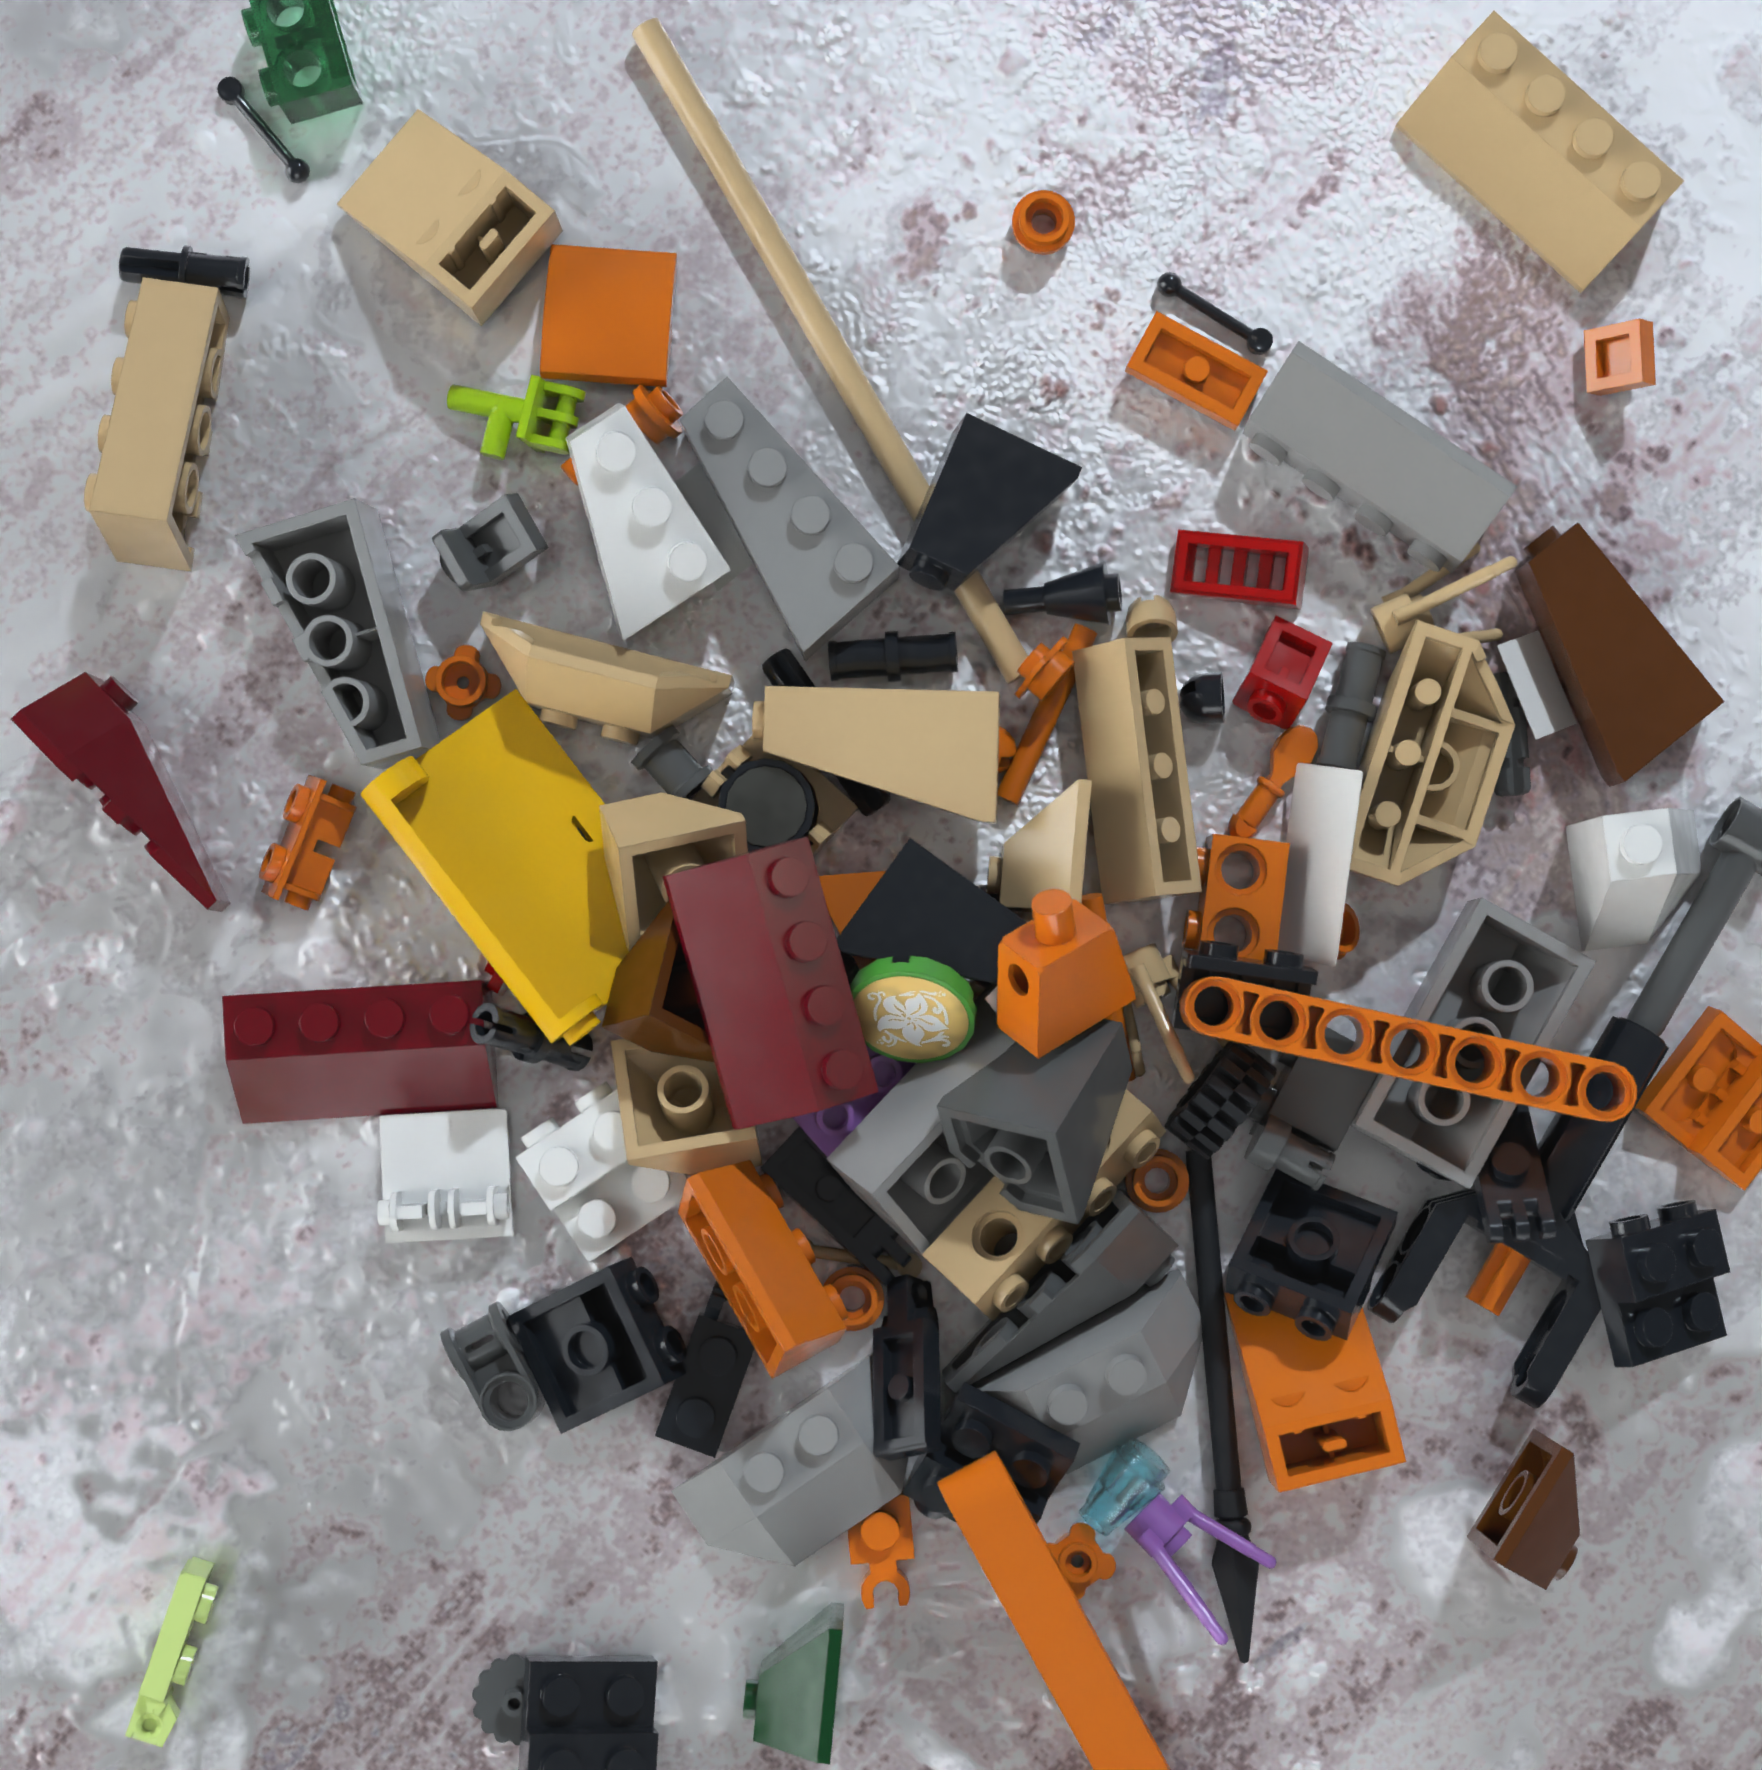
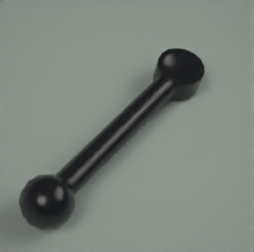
M234 77L223 78L217 87L220 98L226 104L235 105L286 166L285 174L291 182L302 183L306 181L310 174L308 163L303 159L295 158L246 100L244 97L245 89L240 81Z
M1166 272L1159 277L1157 288L1163 296H1176L1242 337L1246 340L1248 350L1251 353L1262 355L1271 348L1273 336L1267 329H1251L1184 287L1180 277L1175 273Z

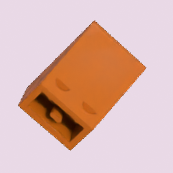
M1224 1292L1268 1480L1279 1493L1406 1462L1391 1396L1363 1307L1347 1340L1332 1335L1327 1341H1318L1302 1334L1295 1326L1294 1319L1272 1310L1267 1316L1249 1314L1235 1303L1234 1295Z

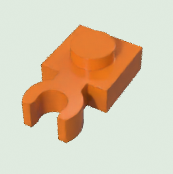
M901 1493L848 1530L851 1565L869 1563L870 1570L865 1574L861 1585V1598L866 1609L874 1608L873 1590L878 1583L883 1581L891 1582L897 1587L899 1606H906L909 1602V1581L905 1573L897 1567L896 1563L897 1560L915 1559L909 1497Z

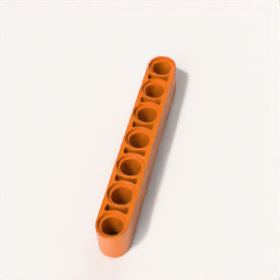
M1204 977L1191 982L1184 989L1179 1000V1012L1183 1022L1191 1031L1203 1036L1569 1116L1613 1122L1625 1117L1633 1109L1637 1099V1085L1633 1075L1625 1067L1614 1062L1224 977ZM1208 987L1220 990L1226 996L1228 1002V1012L1225 1018L1213 1026L1203 1023L1197 1017L1194 1010L1197 995ZM1274 1001L1284 1004L1292 1015V1026L1289 1032L1277 1040L1268 1037L1260 1026V1014L1263 1008L1268 1003ZM1339 1015L1348 1018L1356 1029L1354 1045L1348 1051L1341 1054L1334 1052L1325 1040L1327 1024ZM1406 1029L1418 1038L1420 1054L1412 1065L1403 1068L1392 1059L1390 1044L1398 1032ZM1472 1044L1483 1054L1484 1069L1475 1080L1468 1082L1458 1074L1455 1067V1059L1458 1052L1464 1046ZM1536 1058L1541 1060L1546 1066L1549 1073V1081L1541 1093L1533 1096L1523 1088L1521 1071L1528 1061ZM1598 1073L1605 1074L1613 1086V1096L1610 1102L1601 1109H1595L1589 1103L1586 1096V1087L1589 1080Z
M996 1450L937 1481L953 1517L1094 1770H1171Z

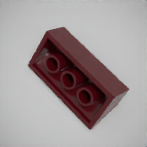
M808 837L777 843L662 876L733 1129L738 1130L822 1111L879 1092Z
M473 980L222 996L225 1061L242 1123L499 1108L495 1047L478 1044L470 1036V1023L489 1029L493 1026L491 1022L472 1017L480 1005L483 1003H493L492 990L486 988L489 981Z

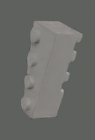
M726 377L680 418V422L691 448L806 662L899 578V565L736 385Z
M354 498L234 535L244 554L250 557L263 582H261V585L272 605L278 607L294 636L292 641L304 662L309 664L323 689L321 693L360 764L387 769L406 757L413 756L417 759L441 742L378 510Z

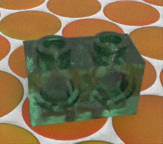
M249 0L251 7L242 9L241 14L252 46L262 45L268 67L258 69V73L270 107L279 105L290 123L294 124L364 104L334 0ZM289 7H301L304 9L301 19L294 25L288 27L276 25L279 15ZM307 66L321 68L320 76L313 84L306 87L293 85L295 75L302 68Z

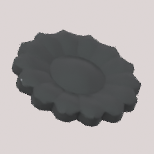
M516 1653L511 1654L507 1660L495 1659L490 1669L483 1670L478 1677L479 1685L474 1688L472 1697L476 1701L473 1714L476 1718L482 1720V1730L485 1733H494L496 1741L500 1743L510 1740L515 1745H520L525 1658Z

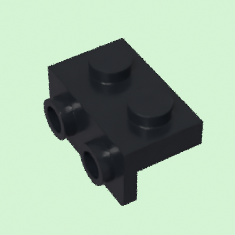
M1200 940L1199 951L1182 949L1172 1017L1173 1028L1190 1030L1180 1015L1179 1000L1184 989L1195 980L1204 977H1224L1310 996L1311 986L1317 985L1318 971L1309 966H1302L1303 954L1265 949L1263 960L1238 957V945ZM1208 987L1197 995L1194 1010L1197 1017L1203 1023L1213 1026L1225 1018L1228 1012V1002L1226 996L1220 990ZM1277 1001L1268 1003L1260 1014L1262 1031L1274 1040L1284 1037L1292 1026L1290 1010L1284 1004Z

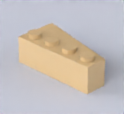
M143 277L138 299L130 300L127 305L124 328L128 342L124 357H117L112 368L111 388L115 395L111 415H103L98 429V448L100 453H102L98 472L90 473L84 491L85 509L92 515L117 562L192 571L195 549L187 547L184 541L187 517L200 518L203 493L198 491L199 470L195 461L196 456H209L212 439L211 410L208 405H204L205 398H218L230 319L217 287Z

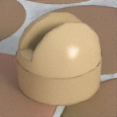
M1154 595V600L1142 601V597H1138L1128 607L1125 620L1127 638L1171 637V643L1176 639L1178 635L1176 614L1167 599L1160 595Z

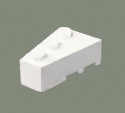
M617 403L566 437L601 572L613 610L615 624L623 641L731 571L625 405Z

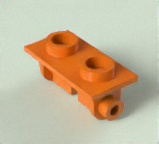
M309 774L304 786L296 784L292 789L283 812V819L289 821L280 845L276 843L270 845L259 871V878L265 880L261 892L279 901L283 888L289 891L284 902L307 911L313 900H320L335 859L314 852L318 840L340 848L357 809L356 806L351 805L356 794L355 792L332 784L328 795L323 794L322 792L327 781Z

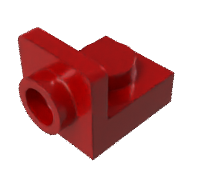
M1276 615L1262 640L1246 677L1234 696L1233 704L1247 711L1260 722L1273 724L1287 730L1291 727L1308 700L1333 643Z

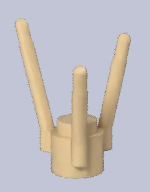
M1478 542L1458 567L1479 553L1481 546ZM1514 556L1506 557L1423 597L1419 593L1450 573L1442 566L1439 572L1428 570L1402 589L1381 597L1383 603L1370 609L1379 635L1388 653L1391 654L1404 648L1417 620L1435 625L1430 609L1515 568L1517 559ZM1498 628L1459 633L1477 639L1480 643L1498 641L1503 637L1502 630Z
M1153 943L1123 956L1135 990L1136 1000L1133 1002L1136 1008L1148 1006L1183 1082L1190 1084L1194 1081L1195 1075L1160 1000L1171 993L1167 984L1168 981L1177 990L1179 968L1172 955L1162 958L1156 944ZM1129 1003L1123 1007L1135 1075L1141 1077L1145 1074V1066L1132 1003ZM1215 1038L1222 1048L1229 1042Z

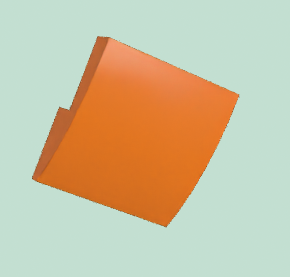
M551 244L542 326L540 377L542 379L667 387L673 336L672 313L678 269L677 253Z
M1708 1006L1647 1086L1634 1109L1708 1167L1744 1191L1762 1169V1045L1724 1012Z

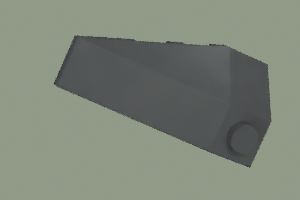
M1117 1187L1116 1195L1109 1206L1100 1214L1089 1216L1072 1234L1073 1241L1063 1256L1052 1264H1045L1028 1282L1029 1289L1022 1301L1012 1310L1001 1312L994 1321L989 1319L941 1371L946 1385L956 1393L964 1382L970 1385L1129 1297L1144 1283L1149 1287L1155 1285L1174 1264L1175 1258L1171 1253L1179 1245Z

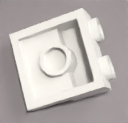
M607 1081L578 1099L575 1105L581 1113L561 1127L552 1117L524 1135L521 1140L527 1149L515 1157L549 1210L555 1211L588 1263L679 1203L686 1179L689 1178L687 1174L628 1165L617 1089L612 1091Z

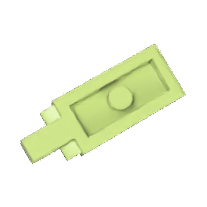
M193 1556L192 1559H188L181 1571L138 1693L139 1697L125 1736L163 1747L181 1712L172 1695L174 1691L172 1684L176 1683L184 1686L192 1668L198 1648L188 1645L187 1641L194 1621L206 1624L212 1610L219 1586L210 1584L208 1581L215 1563Z

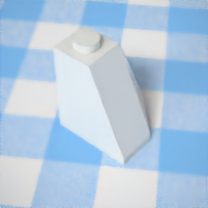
M1662 808L1611 814L1565 826L1581 951L1648 944L1702 874L1694 810Z

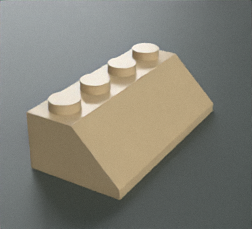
M1495 11L1484 20L1450 57L1395 125L1397 129L1580 293L1684 182L1681 177Z

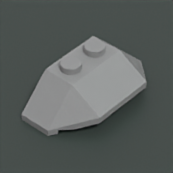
M1176 1269L1166 1274L1155 1285L1151 1287L1145 1285L1139 1288L1129 1297L971 1385L1079 1442L1080 1446L1075 1460L1066 1472V1474H1069L1182 1415L1202 1342L1201 1313L1179 1269Z
M873 1353L671 1491L708 1546L796 1566L902 1493L908 1457L889 1461L876 1457L874 1453Z

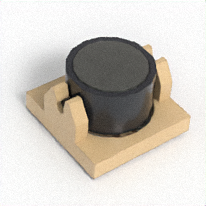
M753 735L743 745L740 744L726 756L722 765L708 775L701 785L702 789L692 799L693 801L742 813L746 820L748 852L777 843L808 837L813 857L858 810V807L820 771L764 752L763 740L753 739Z

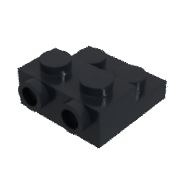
M1275 1169L1228 1265L1225 1292L1234 1295L1235 1303L1249 1314L1267 1316L1272 1310L1294 1319L1297 1329L1311 1339L1327 1341L1334 1335L1347 1340L1370 1291L1373 1274L1396 1226L1398 1212L1324 1183L1317 1191H1314L1310 1186Z
M1695 1200L1669 1203L1657 1207L1659 1218L1649 1221L1648 1214L1615 1219L1609 1222L1610 1233L1585 1240L1615 1367H1635L1727 1336L1714 1277L1729 1273L1730 1267L1716 1209L1697 1210Z
M632 1257L610 1265L507 1316L561 1434L686 1374L681 1363L686 1358L684 1340L673 1326L667 1325L664 1327L654 1305L659 1299L657 1282L648 1269L642 1266L637 1268Z
M964 1382L941 1419V1451L922 1454L917 1457L902 1494L913 1499L916 1508L926 1517L940 1519L945 1516L956 1522L939 1489L937 1481L996 1450L1037 1524L1043 1515L1049 1497L1073 1464L1080 1443Z
M526 1656L518 1770H656L659 1733L653 1726L658 1661L653 1656Z

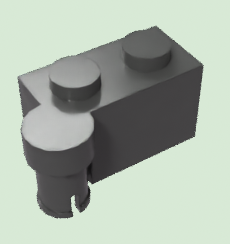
M1326 1027L1325 1040L1334 1052L1344 1053L1354 1045V1041ZM1279 1052L1277 1061L1284 1064V1068L1273 1087L1269 1086L1260 1096L1261 1100L1247 1114L1248 1118L1255 1122L1249 1132L1253 1137L1247 1147L1244 1158L1266 1171H1269L1273 1166L1310 1186L1312 1190L1317 1191L1327 1176L1314 1169L1319 1171L1323 1169L1331 1170L1336 1157L1334 1152L1338 1150L1377 1073Z

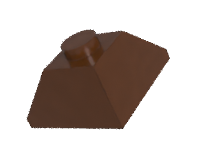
M668 901L616 968L602 1028L651 1052L714 1062L679 934Z
M1533 1428L1468 1533L1467 1538L1498 1564L1546 1590L1553 1578L1560 1580L1566 1575L1577 1556L1578 1548L1574 1544L1580 1535L1575 1460L1574 1453Z

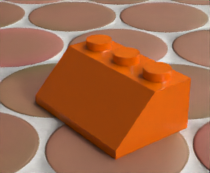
M748 1160L698 1172L687 1178L678 1213L773 1379L837 1344L847 1329L843 1320L848 1318V1314L836 1289L831 1284L822 1286L812 1269L811 1264L815 1263L816 1259L812 1247L799 1228L791 1231L781 1215L779 1209L784 1207V1203L775 1182L766 1173L759 1176L752 1162Z

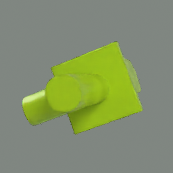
M531 375L525 399L453 384L448 391L447 407L450 410L489 417L480 449V454L497 460L505 459L513 423H519L516 437L534 451L540 453L548 451L570 455L566 437L569 436L570 428L577 429L579 418L574 416L577 402H584L586 392L576 387L545 381L540 376Z

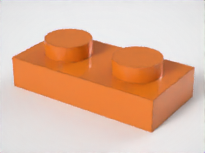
M1156 311L1124 372L1236 431L1268 371Z

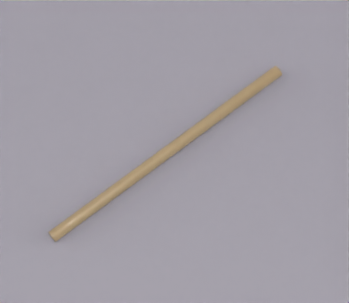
M653 18L643 22L632 32L634 40L909 515L915 521L928 491L929 484L660 20ZM977 570L954 592L1007 684H1010L1022 678L1017 670L1028 655L983 577Z

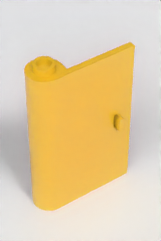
M514 689L417 759L413 756L406 757L385 770L369 783L360 795L552 1044L563 1037L571 1046L601 1023L595 1012L608 1003L616 968L629 951L626 946L604 857L599 805H604L605 803L518 690ZM578 828L585 835L587 840H585L583 836L579 833Z

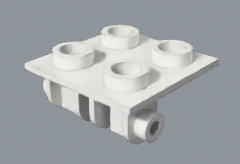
M507 1108L379 1115L383 1200H378L377 1217L379 1226L385 1227V1244L514 1236Z

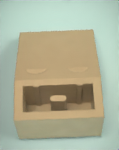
M417 109L337 203L340 209L481 326L563 232L554 209L503 167L419 109Z

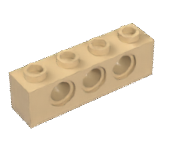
M1126 1089L1085 1213L1079 1224L1017 1209L1000 1194L1005 1184L994 1176L926 1249L922 1256L990 1320L994 1321L1001 1312L1012 1310L1022 1301L1029 1289L1028 1282L1045 1264H1052L1063 1256L1073 1241L1072 1234L1089 1216H1096L1109 1206L1116 1195V1186L1133 1168H1140L1152 1159L1160 1146V1138L1166 1133V1130L1153 1111ZM1017 1233V1242L1014 1248L1005 1255L994 1256V1248L999 1239L1007 1234Z

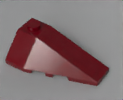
M84 672L22 708L11 718L20 730L72 782L77 779L90 790L97 786L104 793L99 799L103 806L102 810L117 825L121 824L131 834L137 836L142 832L149 839L144 845L149 855L207 910L222 912L231 904L146 724L132 711L139 703L138 700L116 678L110 676L104 682L102 679Z

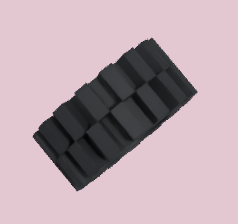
M1229 1041L1214 1056L1212 1062L1207 1064L1198 1079L1191 1084L1188 1092L1177 1103L1176 1108L1165 1123V1129L1205 1160L1211 1158L1213 1153H1216L1222 1147L1225 1140L1228 1141L1235 1129L1248 1117L1247 1114L1261 1100L1260 1096L1271 1085L1272 1079L1276 1076L1277 1068L1248 1045Z

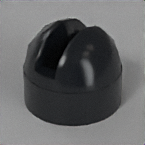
M1222 672L1202 673L1187 680L1180 692V697L1182 698L1180 708L1184 715L1197 723H1224L1225 697Z

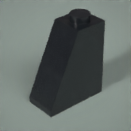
M966 413L951 434L897 564L899 567L910 571V578L921 586L937 591L947 588L954 592L1056 502L1078 479L1082 467Z
M909 838L836 940L839 950L847 955L872 960L893 956L892 963H909L910 956L927 957L951 967L963 978L997 985L998 945L1005 935L1027 922L913 839Z

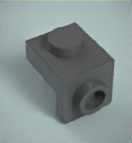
M518 493L505 494L459 528L444 529L432 537V541L440 553V563L444 572L464 592L497 585L549 548Z

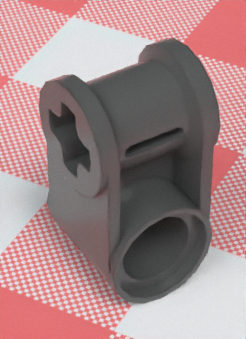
M497 1301L489 1305L488 1314L457 1331L449 1327L440 1333V1337L449 1360L456 1372L466 1383L482 1417L490 1426L498 1430L514 1431L526 1426L540 1415L545 1405V1398L507 1318L509 1314L504 1306ZM491 1334L493 1335L492 1341L475 1350L472 1349L474 1343ZM505 1382H514L522 1386L526 1391L528 1407L523 1415L510 1416L500 1408L498 1391Z

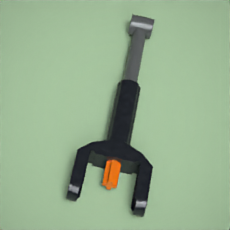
M1742 797L1736 798L1716 823L1709 839V845L1722 853L1634 1003L1627 1019L1612 1016L1589 1055L1591 1058L1621 1065L1633 1075L1637 1085V1099L1633 1109L1625 1117L1613 1122L1588 1120L1560 1113L1555 1114L1537 1146L1555 1218L1556 1238L1540 1240L1535 1218H1528L1530 1227L1529 1241L1514 1242L1509 1220H1502L1504 1228L1503 1243H1496L1465 1296L1477 1305L1499 1316L1530 1262L1549 1274L1562 1279L1514 1362L1511 1395L1532 1408H1539L1550 1397L1601 1310L1589 1254L1583 1246L1575 1210L1669 1049L1665 1041L1659 1036L1664 1032L1755 872L1762 876V809ZM1603 1073L1594 1075L1586 1087L1587 1099L1595 1109L1605 1107L1613 1096L1612 1083ZM1464 1189L1424 1201L1372 1291L1367 1306L1370 1312L1389 1323L1397 1321L1406 1310L1417 1305L1464 1223L1485 1235L1475 1189Z

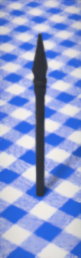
M1189 1150L1185 1151L1189 1174V1198L1216 1489L1213 1490L1214 1517L1219 1518L1216 1520L1218 1523L1251 1542L1248 1535L1251 1532V1522L1244 1517L1248 1515L1245 1490L1241 1487L1212 1158L1205 1160L1195 1151ZM1217 1539L1212 1558V1568L1239 1660L1245 1664L1249 1661L1259 1563Z

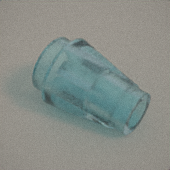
M1130 1438L1124 1447L1115 1446L1086 1498V1502L1079 1509L1081 1517L1098 1533L1109 1536L1115 1528H1118L1165 1490L1163 1481L1170 1474V1468L1155 1451L1138 1439Z

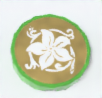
M892 956L877 959L859 970L850 984V990L866 1046L872 1051L896 1061L926 1063L944 1060L961 1051L973 1036L977 1017V1006L973 1001L974 992L969 982L951 967L930 958L910 956L909 963H892Z

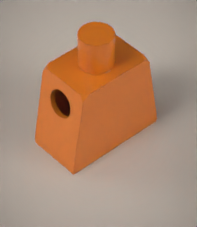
M1048 889L1035 895L1031 902L1033 919L1005 935L998 945V1028L1038 1059L1136 1000L1135 990L1115 930L1107 921L1077 900H1072L1067 892L1059 889Z

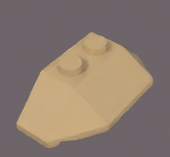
M484 611L480 621V625L524 700L533 709L541 710L539 716L541 722L556 727L576 730L578 720L603 726L600 735L602 738L637 746L640 736L653 739L669 726L674 725L676 728L731 696L734 689L735 681L733 676Z
M1420 620L1415 622L1384 689L1358 770L1363 772L1350 871L1397 887L1476 847L1515 728L1514 720L1485 659L1486 655L1479 640Z

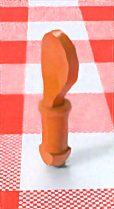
M1301 724L1289 727L1276 739L1270 750L1269 775L1266 778L1262 776L1257 778L1256 782L1258 784L1237 814H1232L1228 825L1230 836L1254 837L1258 832L1257 827L1276 800L1284 796L1285 792L1281 787L1285 782L1295 777L1297 764H1310L1318 749V737L1310 727Z

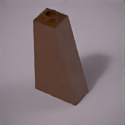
M1576 523L1560 534L1553 525L1523 549L1530 560L1517 569L1515 574L1599 773L1607 785L1611 787L1626 782L1725 701L1582 526Z

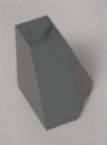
M1103 1019L1039 1059L1017 1043L944 1095L939 1101L937 1109L949 1152L968 1168L976 1165L978 1161L1005 1184L1000 1194L1017 1209L1079 1224L1085 1213L1132 1072L1123 1023Z

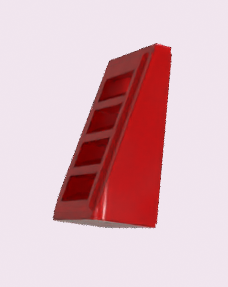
M1178 529L1170 593L1301 610L1309 547L1304 541ZM1198 547L1209 548L1205 582L1193 581ZM1224 550L1234 551L1230 585L1219 584ZM1249 554L1260 555L1256 588L1245 587ZM1275 557L1286 558L1282 590L1271 589Z

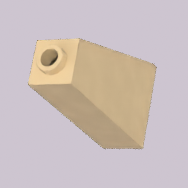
M765 686L764 701H754L752 714L753 739L763 740L764 752L984 824H997L999 692Z

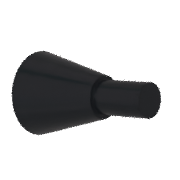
M1105 561L1046 582L1041 587L1008 589L1003 592L1006 615L1046 612L1047 615L1110 625L1111 612L1122 611V590L1119 573L1108 574Z

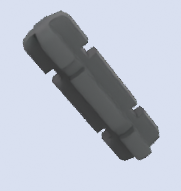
M1498 672L1493 675L1514 720L1515 728L1494 792L1496 795L1503 797L1520 796L1529 793L1531 789L1530 767H1524V759L1529 758L1527 720L1522 707H1520V701L1508 672Z

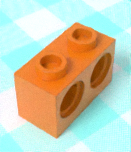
M1211 834L1206 837L1205 848L1197 847L1202 892H1199L1197 911L1187 910L1183 930V948L1199 951L1200 940L1215 941L1214 928L1216 923L1222 917L1230 916L1239 920L1246 932V939L1238 951V957L1263 960L1265 949L1277 950L1290 843L1221 834ZM1229 854L1243 855L1252 864L1253 878L1245 889L1233 888L1223 879L1221 867L1224 859Z

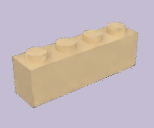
M1171 637L1121 638L1072 651L1073 661L1075 662L1074 672L1087 779L1092 780L1090 804L1100 887L1104 904L1149 901L1202 892Z

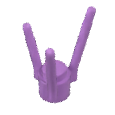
M1159 1493L1124 1530L1150 1557L1154 1558L1216 1643L1225 1645L1228 1642L1227 1634L1172 1558L1192 1536L1184 1525L1187 1521L1266 1568H1274L1276 1566V1559L1258 1548L1257 1545L1198 1511L1182 1494L1170 1504Z

